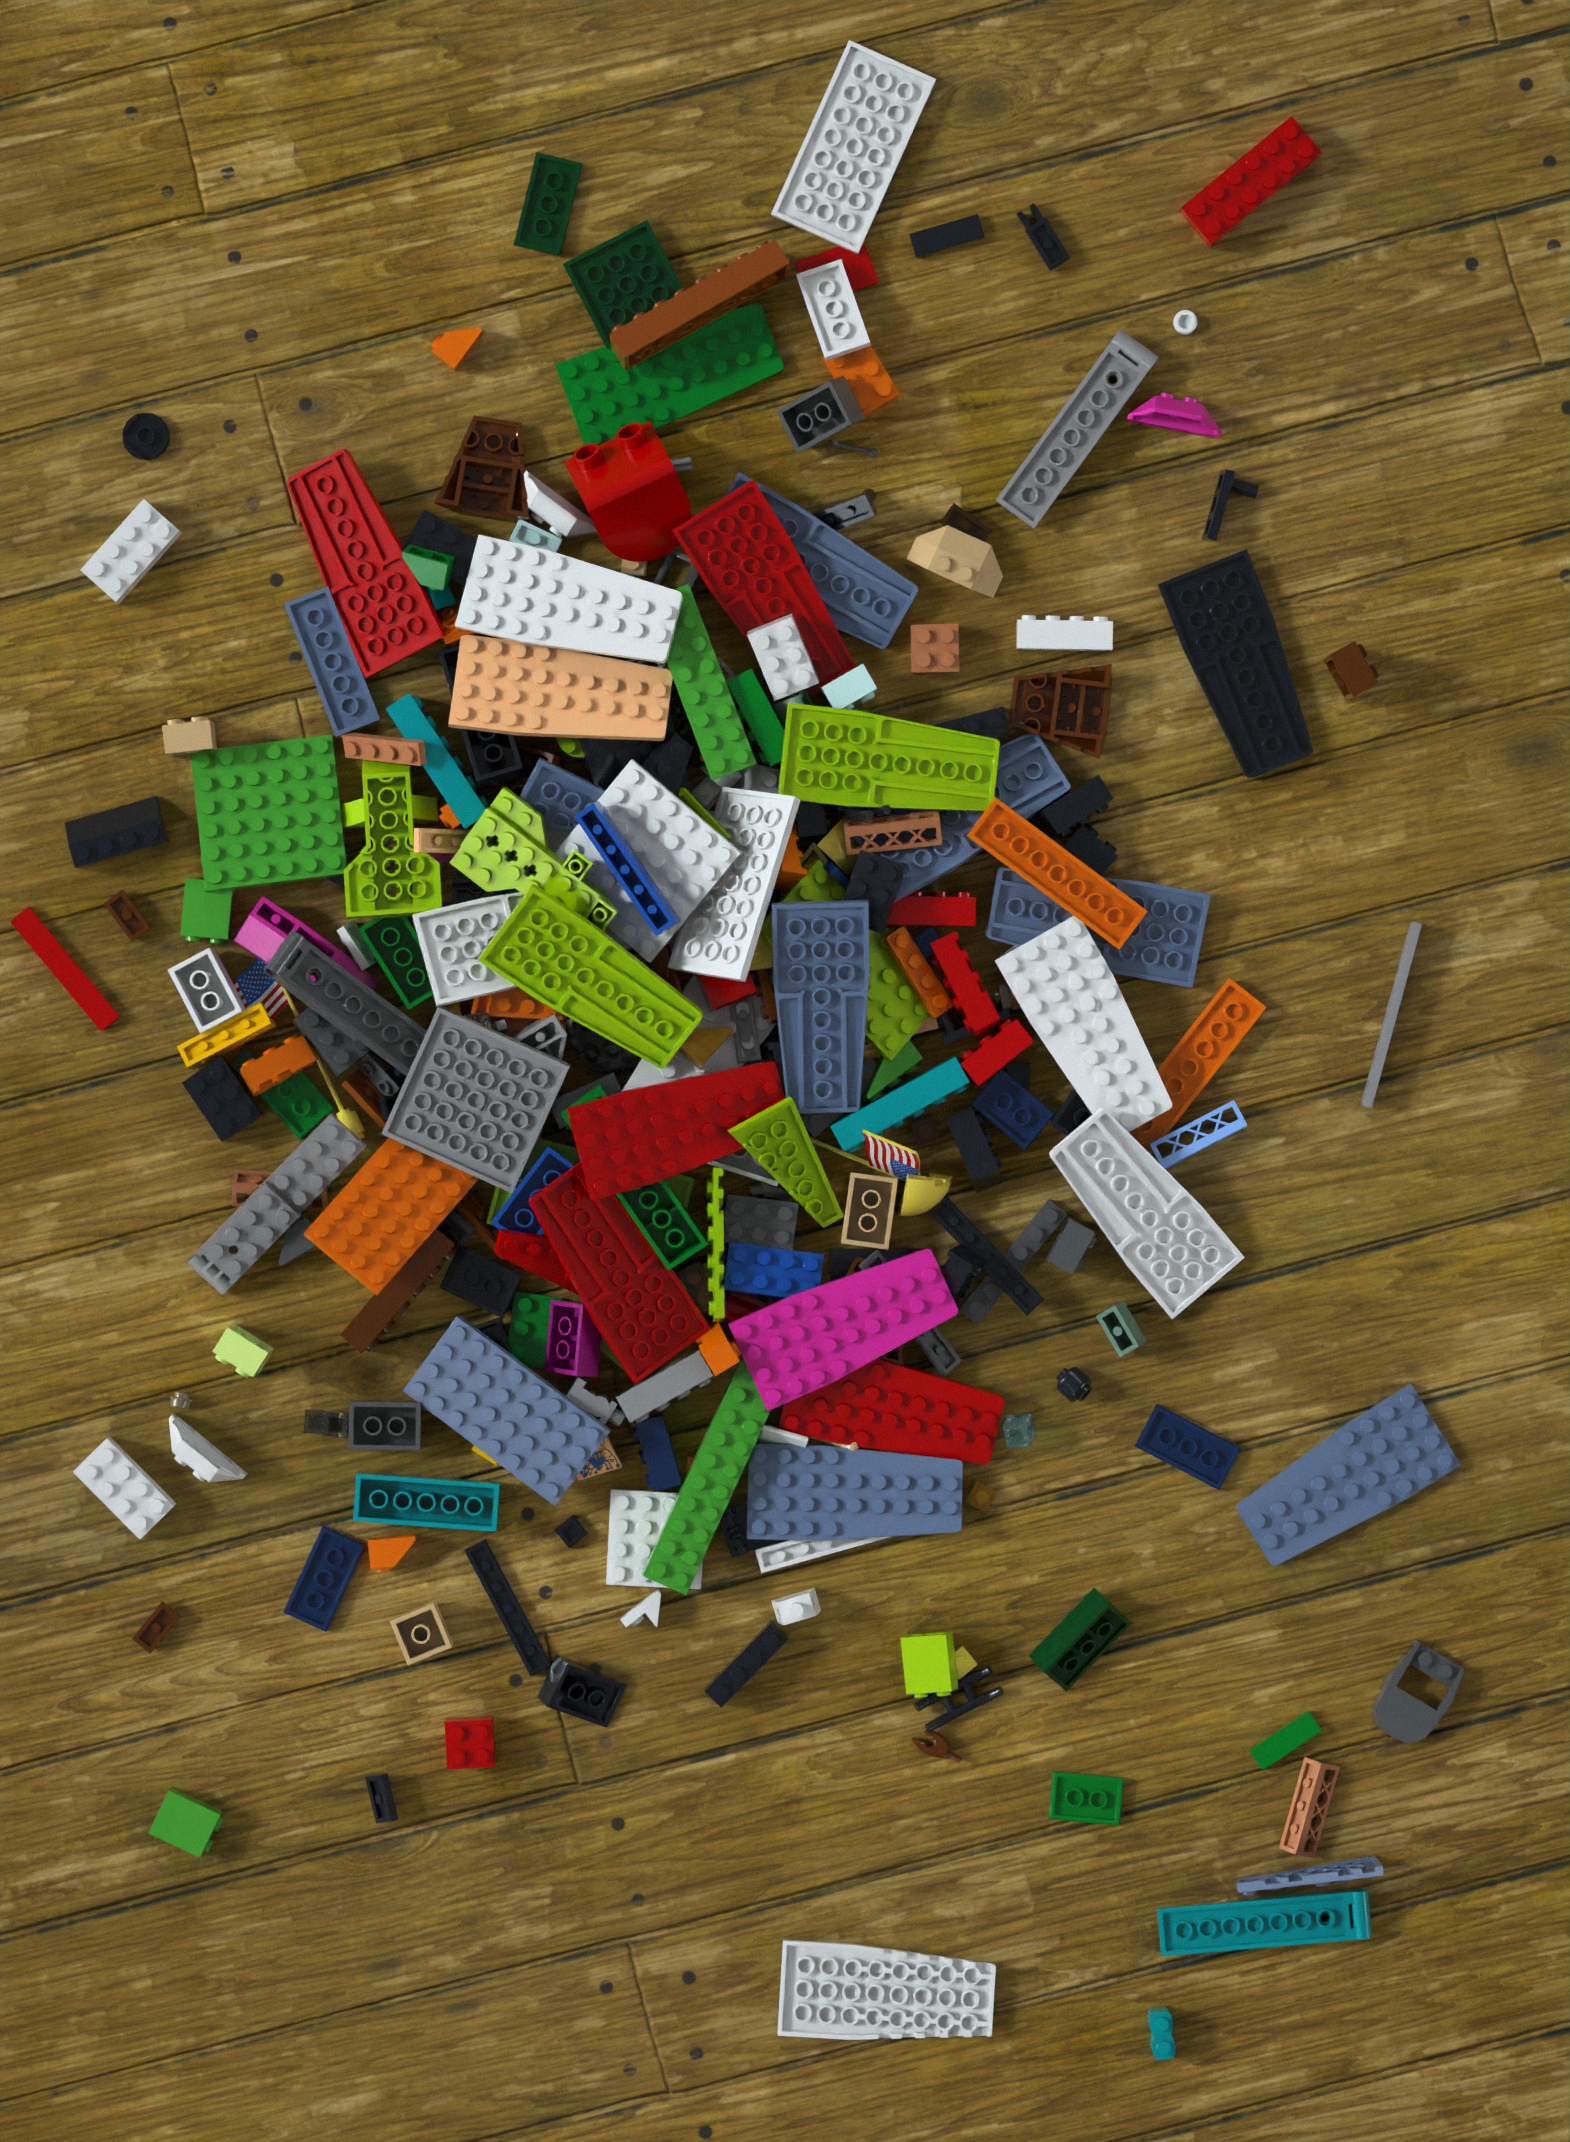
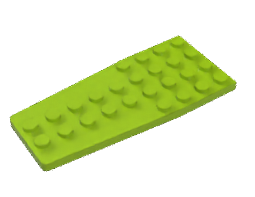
M788 703L778 794L795 796L801 802L844 807L878 808L883 805H889L892 809L984 812L995 796L1000 742L994 738L862 711Z
M532 884L478 958V961L538 1001L659 1068L666 1067L703 1017V1011L620 944L592 922L535 884Z

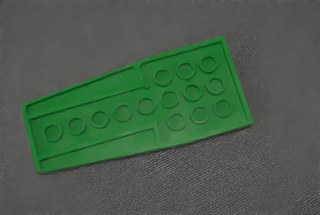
M759 303L730 311L626 372L611 347L607 349L606 346L555 364L584 445L590 443L601 445L616 438V433L622 427L630 423H640L643 425L650 421L654 430L660 429L770 378L784 369L764 310Z

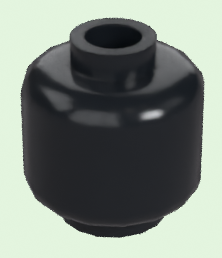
M1072 1367L1069 1370L1064 1368L1056 1377L1058 1380V1392L1070 1402L1083 1401L1092 1390L1090 1377L1078 1367Z

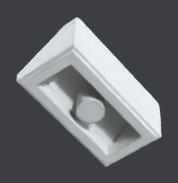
M764 1424L759 1435V1441L767 1444H787L806 1448L808 1436Z

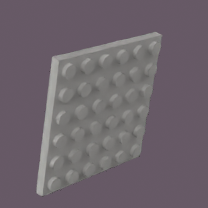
M438 1006L381 1134L513 1193L570 1068V1064L450 1009Z

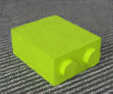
M953 1631L907 1634L900 1637L906 1694H914V1698L928 1697V1693L936 1692L937 1696H949L952 1691L958 1689Z

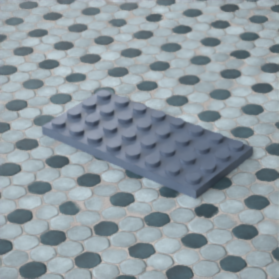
M460 1315L454 1319L403 1390L554 1506L559 1502L611 1431Z

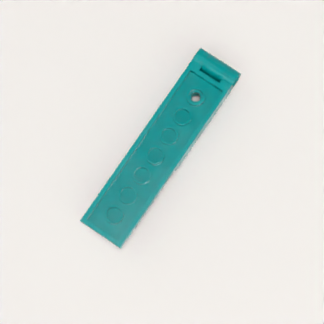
M1368 1889L1251 1898V1900L1157 1908L1161 1957L1372 1938ZM1323 1913L1329 1914L1326 1920H1321L1320 1918Z

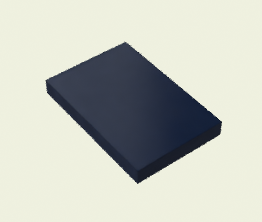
M1002 1068L997 1071L970 1104L1024 1150L1028 1148L1056 1114Z

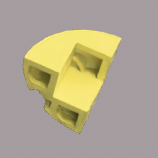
M844 816L817 844V847L851 879L859 854L847 855L843 820H848L849 817ZM850 837L851 848L857 847L852 837Z
M929 1173L928 1177L907 1174L898 1216H915L935 1207L949 1190L953 1176Z

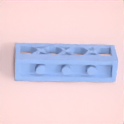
M1233 1100L1149 1145L1158 1163L1164 1169H1167L1246 1128L1247 1123ZM1232 1107L1238 1120L1232 1123L1220 1121L1223 1111ZM1219 1114L1218 1120L1211 1118ZM1206 1120L1216 1122L1214 1132L1209 1135L1199 1132L1201 1123ZM1219 1124L1225 1125L1224 1127L1218 1129ZM1198 1125L1197 1131L1190 1129ZM1185 1131L1195 1133L1193 1143L1188 1146L1178 1143L1180 1134ZM1198 1135L1204 1136L1196 1141ZM1177 1136L1175 1142L1169 1140V1139H1171V1138ZM1164 1142L1173 1144L1172 1154L1162 1158L1156 1146ZM1177 1146L1183 1147L1175 1152Z

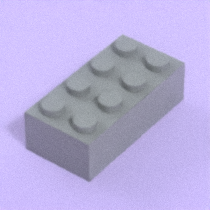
M697 1349L617 1394L616 1399L629 1422L635 1420L638 1424L647 1419L650 1415L648 1412L656 1408L657 1412L670 1405L669 1400L675 1397L680 1400L690 1394L692 1387L698 1385L701 1388L712 1382L711 1377L714 1373L704 1359L700 1349Z

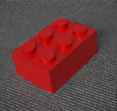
M1010 1018L1006 1019L998 1026L1000 1030L994 1036L989 1033L979 1041L981 1046L974 1051L970 1048L960 1056L963 1061L959 1064L977 1086L981 1085L1034 1042L1017 1019L1013 1021Z

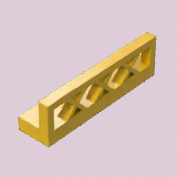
M260 1002L178 1045L177 1048L187 1068L195 1070L277 1027V1025L269 1017L263 1003Z

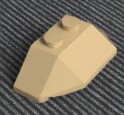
M948 525L917 536L907 557L908 560L927 570L992 598L1003 578L990 544Z

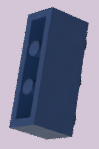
M663 1414L647 1418L638 1424L635 1422L636 1427L632 1428L635 1441H640L642 1450L638 1452L642 1465L647 1464L649 1473L645 1474L648 1487H653L654 1492L681 1485V1475Z

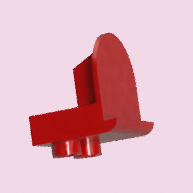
M650 421L643 425L640 423L625 425L616 433V438L601 445L595 443L583 445L574 452L572 459L564 462L603 544L615 556L633 562L651 561L668 554L680 543L672 529L691 518V507L674 466Z

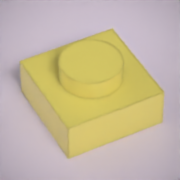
M963 1645L955 1651L957 1677L961 1679L978 1664Z

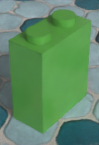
M186 878L180 935L186 936V941L200 942V938L204 937L210 938V943L224 944V939L230 940L235 889L205 892L204 880Z
M171 1787L151 1826L149 1834L200 1858L203 1852L208 1854L214 1842L210 1837L213 1831H219L224 1819L220 1818L223 1811Z

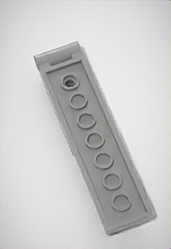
M1120 329L995 501L1034 529L1154 365L1158 356ZM1114 376L1117 379V383H1109L1108 378Z
M330 1113L186 1263L221 1295L224 1294L300 1217V1214L358 1156L366 1147V1144L334 1114ZM230 1246H237L238 1250L233 1251Z

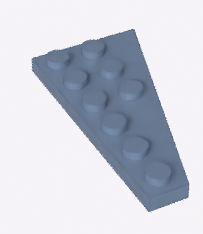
M539 758L519 797L543 815L544 826L573 831L579 824L574 816L597 802L606 790Z

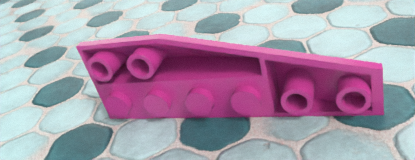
M263 896L234 939V942L268 963L290 931H295L373 991L379 984L378 980L366 970L362 971L359 965L341 950ZM310 975V979L315 981V977Z

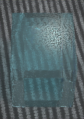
M1032 1414L1011 1415L1007 1417L1003 1425L1007 1448L1029 1447L1035 1437Z

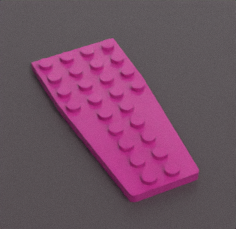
M925 1248L793 1294L730 1322L728 1325L765 1407L769 1411L835 1382L957 1315L958 1308L932 1250Z

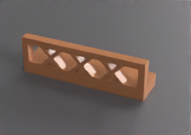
M938 810L875 816L872 820H865L863 822H855L851 819L843 820L847 855L859 854L860 850L872 853L942 845ZM936 827L935 839H925L921 836V833L926 828ZM902 831H909L914 835L907 842H902L897 838ZM880 833H885L890 837L885 844L880 845L873 841V839ZM861 836L866 840L861 847L851 848L850 837Z
M234 1169L232 1206L240 1207L247 1200L238 1198V1193H247L251 1196L273 1172ZM329 1185L316 1197L322 1198V1203L312 1202L304 1211L323 1212L328 1206Z
M1304 1757L1280 1842V1849L1294 1855L1315 1858L1340 1766ZM1329 1769L1328 1779L1324 1781L1325 1771ZM1322 1793V1801L1318 1804V1796ZM1316 1816V1823L1311 1827V1821ZM1310 1839L1308 1851H1305V1843Z

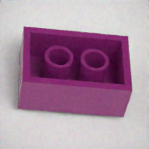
M551 1300L544 1371L573 1376L598 1377L601 1333L592 1321L583 1302Z

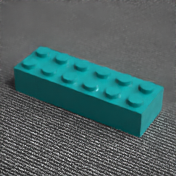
M409 693L387 707L386 710L404 738L424 740L427 763L423 767L463 828L469 830L476 824L486 808L490 807V804L483 795L479 797L475 790L478 789V786L470 775L466 777L462 772L465 766L457 755L453 757L449 752L452 746L444 735L439 737L436 730L439 727L432 716L426 717L423 710L426 707L419 696L413 697Z
M953 1056L880 1096L873 1102L862 1106L857 1112H852L829 1126L843 1151L849 1150L851 1153L862 1147L861 1142L865 1140L862 1133L863 1129L882 1136L884 1135L882 1130L890 1126L893 1130L904 1124L903 1119L911 1115L912 1118H915L924 1113L925 1106L931 1103L933 1106L944 1102L946 1100L945 1095L951 1092L956 1095L967 1089L965 1084L969 1083V1080L957 1058Z
M359 1471L356 1474L353 1521L496 1532L498 1528L501 1482Z

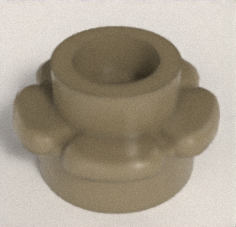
M175 1392L174 1396L169 1397L171 1398L170 1406L189 1409L190 1402H193V1400L188 1399L189 1394Z

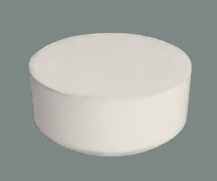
M1189 310L1178 312L1173 320L1174 329L1182 335L1192 333L1197 326L1196 315Z

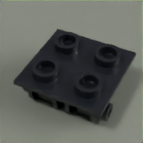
M748 1502L725 1509L719 1522L731 1557L742 1556L749 1551L777 1542L776 1540L747 1539Z

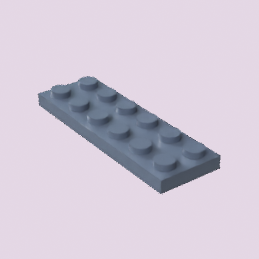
M327 586L284 603L335 736L339 737L380 721V716L351 648L329 587Z

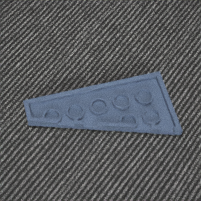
M1374 1855L1236 1879L1235 1883L1238 1893L1243 1892V1895H1251L1257 1893V1890L1274 1891L1283 1887H1297L1308 1884H1315L1316 1887L1329 1885V1882L1333 1881L1349 1882L1353 1879L1384 1876L1382 1864Z

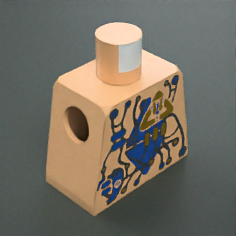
M608 1435L578 1474V1481L622 1468V1463Z

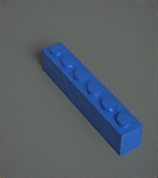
M600 802L591 804L574 816L656 936L664 933L681 921Z

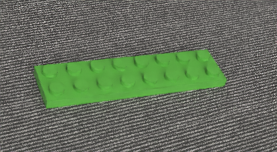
M689 584L674 589L681 592L683 601L667 664L709 775L713 781L757 763Z

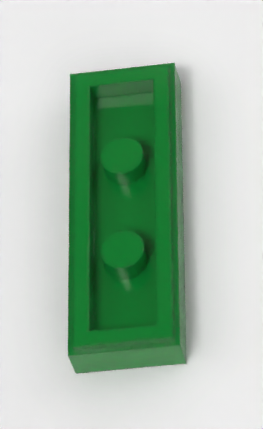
M1307 1710L1249 1749L1261 1769L1264 1770L1322 1730Z

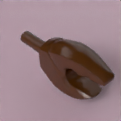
M927 1730L924 1731L926 1735L934 1740V1744L931 1746L915 1737L912 1739L918 1749L929 1756L944 1758L947 1755L958 1763L962 1760L960 1756L948 1750L951 1746L950 1743L938 1732L932 1731L929 1733Z

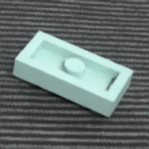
M518 520L509 541L546 549L556 553L563 540L523 520Z

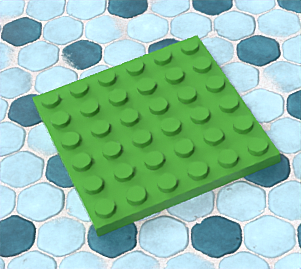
M332 734L217 748L214 751L201 750V752L191 753L205 892L344 876L347 859Z

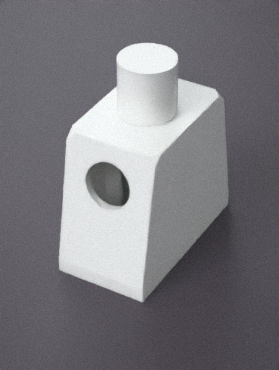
M815 1588L771 1600L777 1622L781 1625L814 1617L821 1611Z

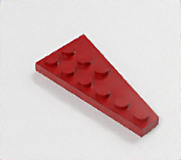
M499 1229L494 1249L496 1255L578 1295L546 1235Z

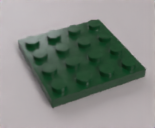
M648 220L563 263L607 349L611 347L610 333H612L614 327L622 323L628 324L633 321V317L643 311L647 313L654 309L653 306L661 300L668 301L674 297L678 290L683 288Z

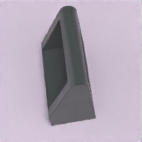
M675 550L670 551L666 554L653 583L662 586L675 557L692 565L682 586L689 584L692 590L699 576L697 569L688 556Z

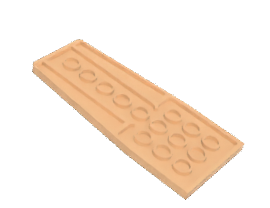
M464 635L460 639L448 725L451 728L519 736L663 741L666 736L673 677L668 669L573 650L524 644L507 639Z

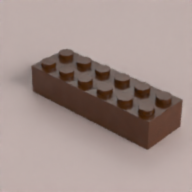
M438 1227L378 1296L374 1294L340 1336L360 1353L366 1350L368 1352L372 1351L380 1341L377 1338L381 1332L386 1334L396 1323L393 1320L396 1314L401 1316L411 1305L408 1300L412 1296L418 1297L425 1289L424 1281L428 1277L432 1280L442 1269L439 1265L443 1259L448 1261L457 1251L454 1247L457 1242Z

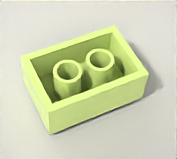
M234 1323L227 1327L212 1352L217 1354L215 1358L225 1365L233 1364L237 1367L235 1370L237 1373L248 1378V1376L254 1377L260 1373L274 1348Z

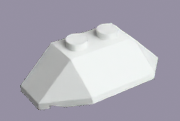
M526 470L524 481L527 491L528 508L532 511L530 516L540 524L543 521L551 526L549 530L559 538L562 535L566 538L598 534L592 519Z
M175 1413L170 1416L172 1452L176 1455L174 1459L184 1467L186 1465L190 1466L194 1470L193 1475L200 1481L243 1479L248 1474Z

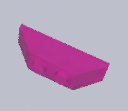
M1168 393L1154 396L1128 414L1126 422L1209 438L1220 439L1222 435L1221 430L1204 405L1198 403V399L1184 397V401L1174 399L1175 395Z

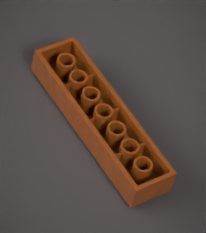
M776 240L762 242L756 247L757 250L748 254L746 252L736 258V262L731 265L724 264L716 269L715 274L710 277L703 276L694 283L695 285L689 289L682 288L678 290L674 297L668 301L661 300L653 306L654 309L647 313L644 311L638 313L633 317V321L628 324L622 323L614 327L612 333H610L611 349L625 372L788 279L790 262Z

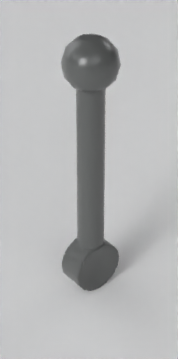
M829 440L828 444L865 453L871 458L876 457L878 454L874 448L869 450L834 440Z

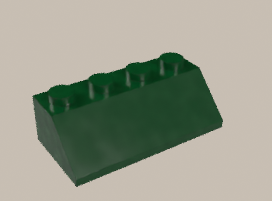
M1093 1588L1034 1649L1029 1657L1046 1675L1067 1692L1132 1622L1096 1588Z

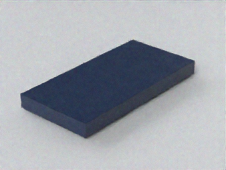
M1158 1404L1155 1405L1134 1445L1220 1490L1241 1449L1239 1446Z
M323 1525L283 1613L327 1632L366 1545Z

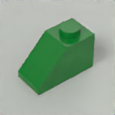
M411 544L403 550L402 558L420 585L427 586L432 591H443L450 583L454 556Z

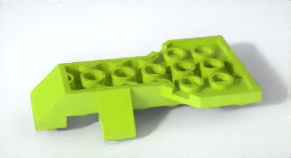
M363 760V798L342 804L343 829L365 827L366 846L360 851V854L344 869L347 919L405 917L443 907L439 862L427 853L414 852V823L439 822L437 798L412 795L411 765ZM389 840H393L394 844L397 843L393 850H389L388 847L385 848V845L389 844ZM395 863V866L399 868L395 870V873L390 874L389 871H386V868H390V864ZM392 887H396L397 891L400 890L396 897H392L391 894L387 895L392 890Z
M506 786L503 787L490 807L486 808L461 843V847L449 863L486 892L517 889L525 895L532 884H535L604 932L618 913V910L606 893L587 879L594 863L576 849L571 852L566 861H563L549 850L545 837L543 815L520 799L519 796ZM496 835L498 837L497 841L499 842V844L494 845L491 842V837ZM515 850L517 852L515 856H517L518 859H512L510 857L511 854L509 852ZM535 865L537 873L531 874L528 866Z

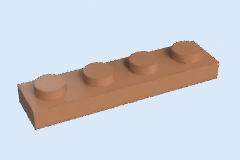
M350 732L342 735L346 758L417 766L427 763L424 740Z

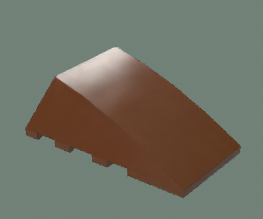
M474 415L463 438L461 447L453 460L452 467L444 480L442 489L435 500V504L458 514L505 522L529 519L527 491L524 481L525 464L521 423Z
M1112 664L1014 676L1008 724L1100 759L1106 739L1111 703Z

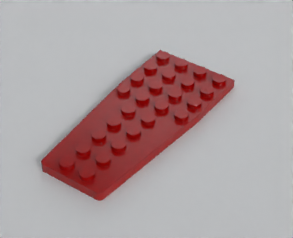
M340 449L289 477L287 485L325 587H329L351 648L365 678L374 676L446 637V633L424 586L420 585L402 558L404 548L350 451Z
M754 479L672 529L710 592L750 645L751 643L747 636L749 630L792 613L819 678L818 684L806 688L809 697L821 691V687L855 668V663L797 549Z
M765 1061L637 1087L566 1108L590 1200H599L653 1184L744 1149L727 1130L785 1099L776 1063Z
M581 1162L574 1165L529 1198L530 1207L592 1321L634 1384L640 1382L711 1329L673 1269L667 1270L617 1197L612 1195L595 1201L590 1200Z
M878 1357L833 1383L783 1404L778 1429L849 1446L851 1443L856 1442L858 1447L988 1464L991 1459L1005 1400L1002 1394Z

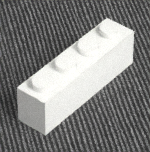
M1023 615L1022 620H1017L1016 650L1112 651L1113 621H1108V617H1093V621H1084L1083 616H1070V620H1060V616H1046V620H1036L1034 615Z

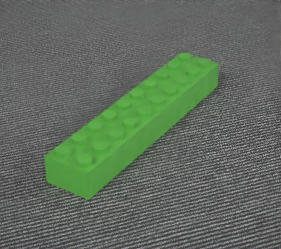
M740 1357V1361L733 1372L641 1573L642 1576L684 1595L688 1593L771 1411H767L744 1358Z

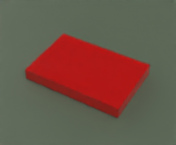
M864 242L858 254L838 246L795 262L798 272L801 273L841 259L853 293L879 283Z

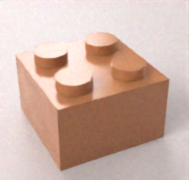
M921 624L910 626L911 674L959 673V624Z

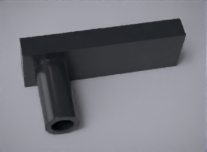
M1221 470L1202 540L1209 542L1217 540L1230 492L1255 499L1259 485L1234 478V471Z
M865 489L861 494L819 509L811 514L833 529L839 530L875 516L877 510L873 501L876 498V493L872 489Z
M950 1009L938 1017L945 1036L941 1037L945 1046L974 1034L973 1031L968 1032L966 1026L958 1029ZM1008 1009L997 1012L1001 1021L1011 1017Z

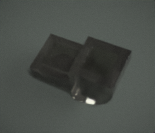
M305 1409L303 1433L347 1438L349 1434V1412Z

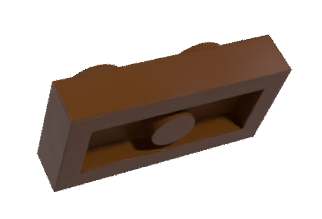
M124 890L119 891L104 903V906L132 942L152 928Z
M162 1601L132 1639L151 1654L181 1615Z

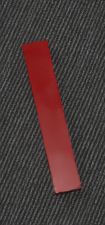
M30 907L24 909L10 921L101 1032L120 1017Z

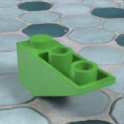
M910 1040L892 1061H888L882 1055L880 1056L862 1095V1103L868 1099L873 1102L883 1094L881 1089L888 1085L889 1088H892L901 1081L899 1078L901 1074L906 1072L909 1075L919 1068L917 1062L923 1059V1057Z

